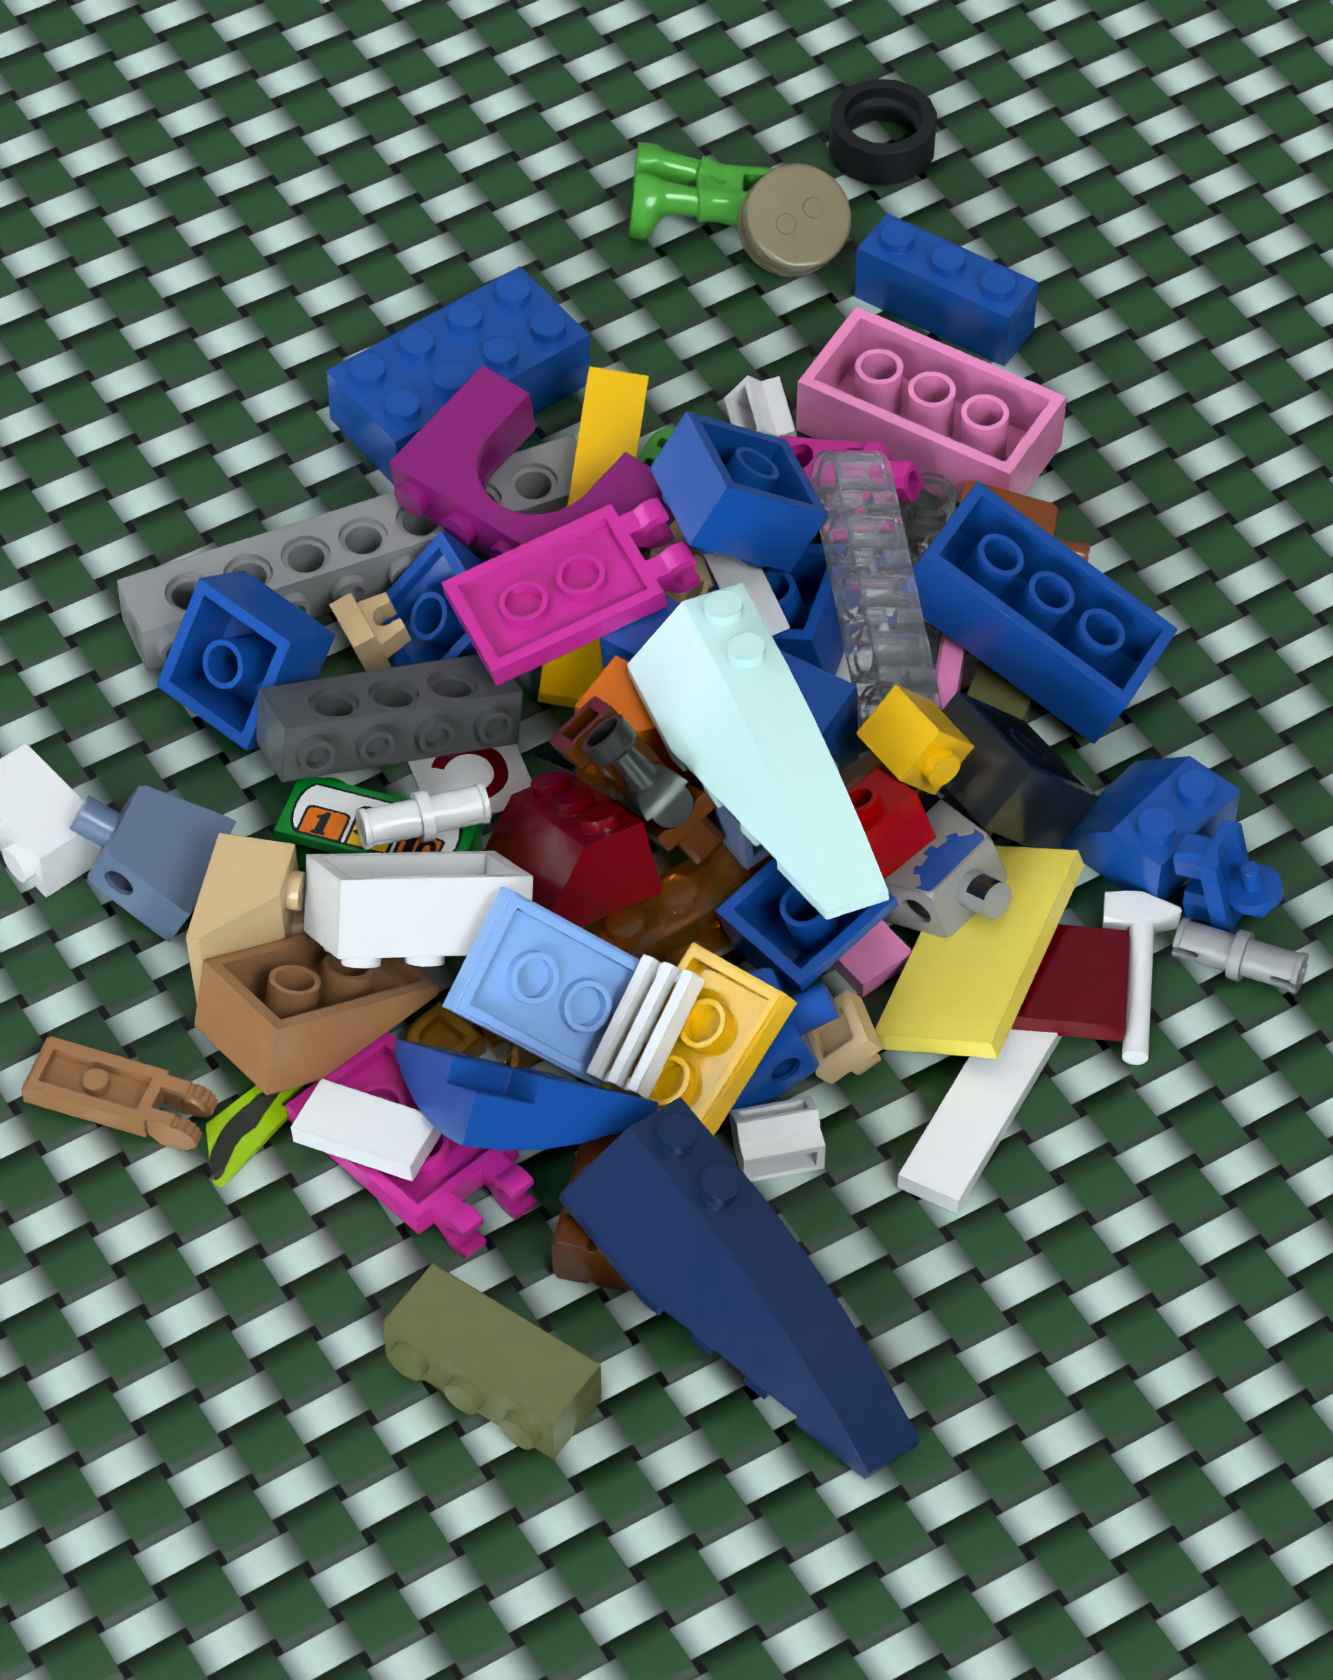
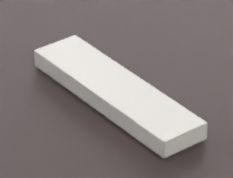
M1011 1029L998 1059L969 1056L898 1174L897 1188L958 1214L1062 1036H1057L1058 1033Z

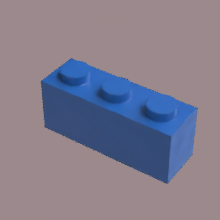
M889 213L881 219L857 248L854 297L1004 367L1034 331L1038 282Z

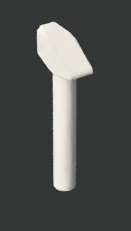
M1105 891L1102 928L1129 931L1126 1028L1122 1047V1059L1131 1065H1141L1148 1061L1154 934L1177 929L1180 924L1182 909L1179 906L1142 891Z

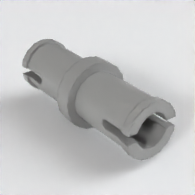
M1187 917L1182 918L1172 946L1174 947L1172 957L1177 959L1183 958L1226 971L1225 976L1227 979L1240 982L1243 977L1289 990L1290 993L1297 994L1301 988L1309 959L1307 953H1298L1255 940L1254 932L1240 929L1235 934L1192 921Z

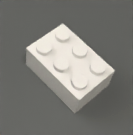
M496 851L306 854L304 932L323 946L324 951L331 953L337 959H341V964L346 967L375 968L381 966V958L405 957V963L414 966H441L445 964V956L468 955L501 887L511 889L532 901L533 876Z

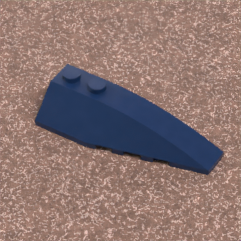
M681 1097L628 1127L561 1193L559 1197L560 1202L643 1304L660 1316L665 1311L692 1333L690 1337L691 1342L710 1357L715 1352L742 1372L746 1376L743 1381L745 1385L764 1400L769 1395L797 1416L795 1424L865 1480L918 1445L920 1438L885 1375L812 1261L763 1195Z

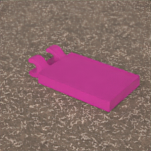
M659 498L646 500L632 511L618 516L612 504L606 505L441 582L448 602L496 686L667 607L664 591L682 593L693 589L700 583V578L693 568V565L696 564V559L685 542L675 543L648 560H644L637 548L655 549L666 545L674 539L673 533L666 523L669 520V515Z
M386 1032L323 1078L421 1111L414 1102L402 1077L394 1053L397 1039L389 1032ZM320 1080L286 1104L289 1121L292 1124ZM441 1134L413 1182L326 1153L418 1235L432 1224H435L452 1249L465 1259L486 1244V1239L475 1230L484 1223L482 1216L472 1206L463 1202L480 1187L485 1185L504 1212L515 1220L537 1205L536 1200L526 1192L528 1188L534 1185L533 1178L521 1166L513 1163L519 1158L518 1150L502 1151L462 1146Z

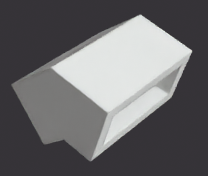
M748 375L724 397L731 424L780 438V435L797 437L780 376L760 381Z
M810 1096L729 1111L737 1163L751 1182L824 1169L826 1146L820 1127L819 1111Z

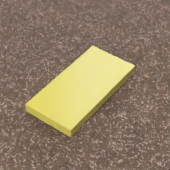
M995 846L1008 876L1006 884L1011 889V901L1007 910L997 919H988L975 913L953 936L946 938L921 931L875 1028L884 1050L998 1059L1084 868V863L1078 850Z

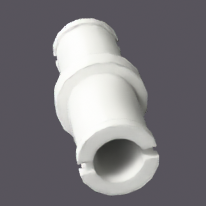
M476 783L474 786L428 795L426 790L411 792L410 800L368 809H356L357 814L355 816L361 844L364 850H370L376 846L417 837L422 843L434 841L437 838V833L481 823L483 825L489 824L491 822V807L483 783Z

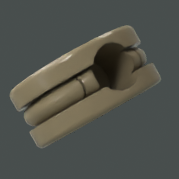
M799 163L782 165L766 173L748 190L741 202L738 213V233L749 257L764 270L783 277L805 276L823 267L841 251L846 243L851 227L850 205L839 183L825 171L812 165Z

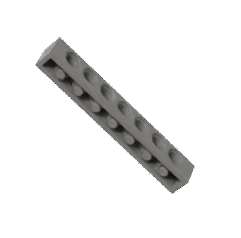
M572 434L513 453L493 474L485 492L499 505L519 513L545 514L566 508L577 447V440ZM393 491L118 579L122 620L148 672L164 666L199 578L246 571L314 618L333 612L329 604L349 593L352 594L356 602L387 592L441 530L444 531V529L425 515L417 517L410 514L399 504ZM473 545L465 546L483 562L491 559L490 556Z

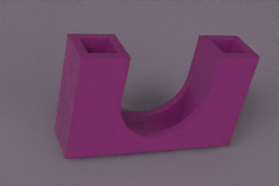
M484 365L389 462L395 488V498L406 511L417 517L425 515L441 525L445 532L450 533L464 546L471 544L490 556L491 559L609 504H612L618 516L632 511L646 500L659 498L669 515V520L666 521L668 527L675 520L670 507L662 498L663 494L650 471V466L627 452L609 468L582 498L561 510L545 514H525L509 510L495 502L485 492L489 480L536 429L530 393ZM637 547L642 555L648 549L644 547Z

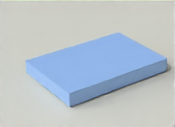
M501 887L442 1007L580 1080L599 1088L602 1087L603 1083L588 1075L586 1071L640 960L517 892Z

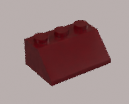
M570 771L544 773L531 781V787L512 794L484 851H496L533 876L532 901L579 927L663 892L644 823Z

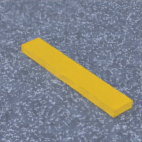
M589 366L567 507L582 498L625 452L637 459L649 376ZM600 638L543 664L537 702L574 708L603 671Z

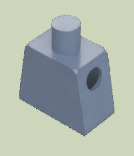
M144 785L137 787L120 813L88 795L76 814L70 830L102 847L87 877L90 883L160 937L170 942L191 915L197 903L218 834H230L236 821L228 816Z

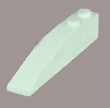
M743 582L682 601L627 664L628 675L671 759L683 772L689 769L703 783L704 793L718 808L724 805L740 822L741 832L756 847L761 844L777 860V869L826 920L889 900V891L835 762L784 657Z

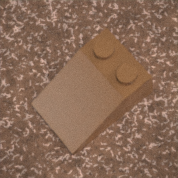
M307 933L203 960L194 1026L266 1095L319 1081L321 1078L323 1079L438 995L440 984L420 966L405 963V957L381 958V966L375 968L343 966L341 959H337L331 953L324 951L323 946Z

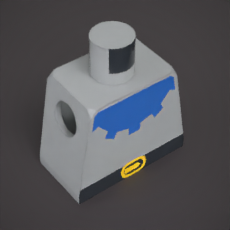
M929 793L921 803L936 838L884 879L888 891L897 899L899 905L882 920L946 938L953 936L975 913L988 919H997L1002 916L1010 904L1011 889L1006 884L1008 876L993 840L989 835L937 795Z

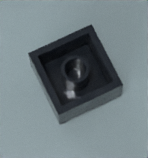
M959 691L942 710L975 747L962 761L956 776L943 785L938 792L951 799L955 797L964 807L960 813L985 831L989 837L996 833L1012 847L1028 846L1031 848L1058 849L1099 800V797L1026 721Z

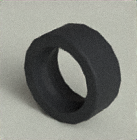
M872 79L856 83L841 92L831 106L829 152L835 165L848 176L868 184L891 185L909 181L925 171L934 158L937 112L928 96L917 87L899 80ZM885 120L904 125L915 134L898 142L875 143L860 138L851 130L861 123Z

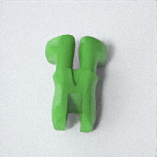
M638 142L633 178L629 238L639 240L651 238L661 218L668 215L696 217L697 223L715 222L738 227V213L744 196L757 181L774 168L728 165L716 162L706 156L699 160L668 151L658 144Z

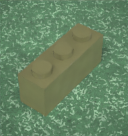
M434 1263L429 1266L383 1321L386 1357H388L390 1363L398 1372L411 1380L417 1381L422 1378L443 1391L450 1403L460 1411L469 1415H475L476 1413L482 1415L498 1425L503 1434L515 1445L526 1450L535 1448L553 1460L602 1400L601 1365Z

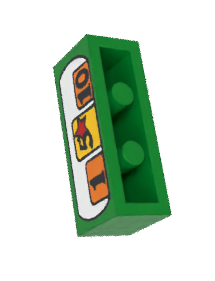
M312 777L297 780L274 829L275 841L295 844L298 869L302 872H306V854L483 851L482 823L437 833V838L434 841L422 843L417 837L364 850L357 831L356 809H368L408 799L396 793H380L348 785L344 781L332 777Z

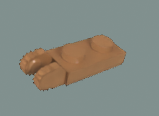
M52 1036L47 1037L21 1088L23 1102L145 1138L149 1134L161 1145L171 1148L176 1147L179 1150L185 1151L196 1149L202 1137L201 1128L197 1127L196 1123L191 1122L190 1119H185L183 1116L178 1117L176 1114L160 1110L163 1102H166L179 1113L191 1114L202 1119L203 1117L209 1118V1115L212 1116L218 1099L215 1098L216 1095L212 1093V1090H208L206 1086L203 1087L199 1084H193L191 1081L171 1076L169 1070Z

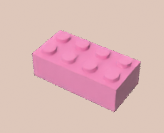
M856 306L797 383L796 430L812 438L853 441L864 445L866 441H883L892 459L912 461L916 464L924 480V487L958 502H961L964 480L979 481L988 486L1026 495L1062 445L1067 396Z

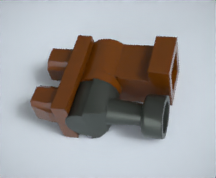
M593 696L548 740L566 760L581 770L591 761L605 776L606 788L610 796L627 808L626 811L644 823L648 838L669 852L672 849L676 851L681 849L691 861L698 864L723 841L724 836L706 817L716 805L704 792L667 768L636 734L634 728L625 718L618 714L611 705L596 696Z

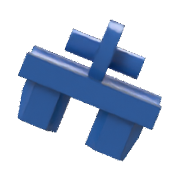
M1223 820L1214 837L1186 832L1174 852L1172 860L1176 875L1191 878L1184 891L1182 902L1187 918L1211 923V927L1236 934L1237 922L1243 915L1263 918L1282 900L1284 889L1280 874L1271 867L1259 865L1255 861H1249L1241 823Z

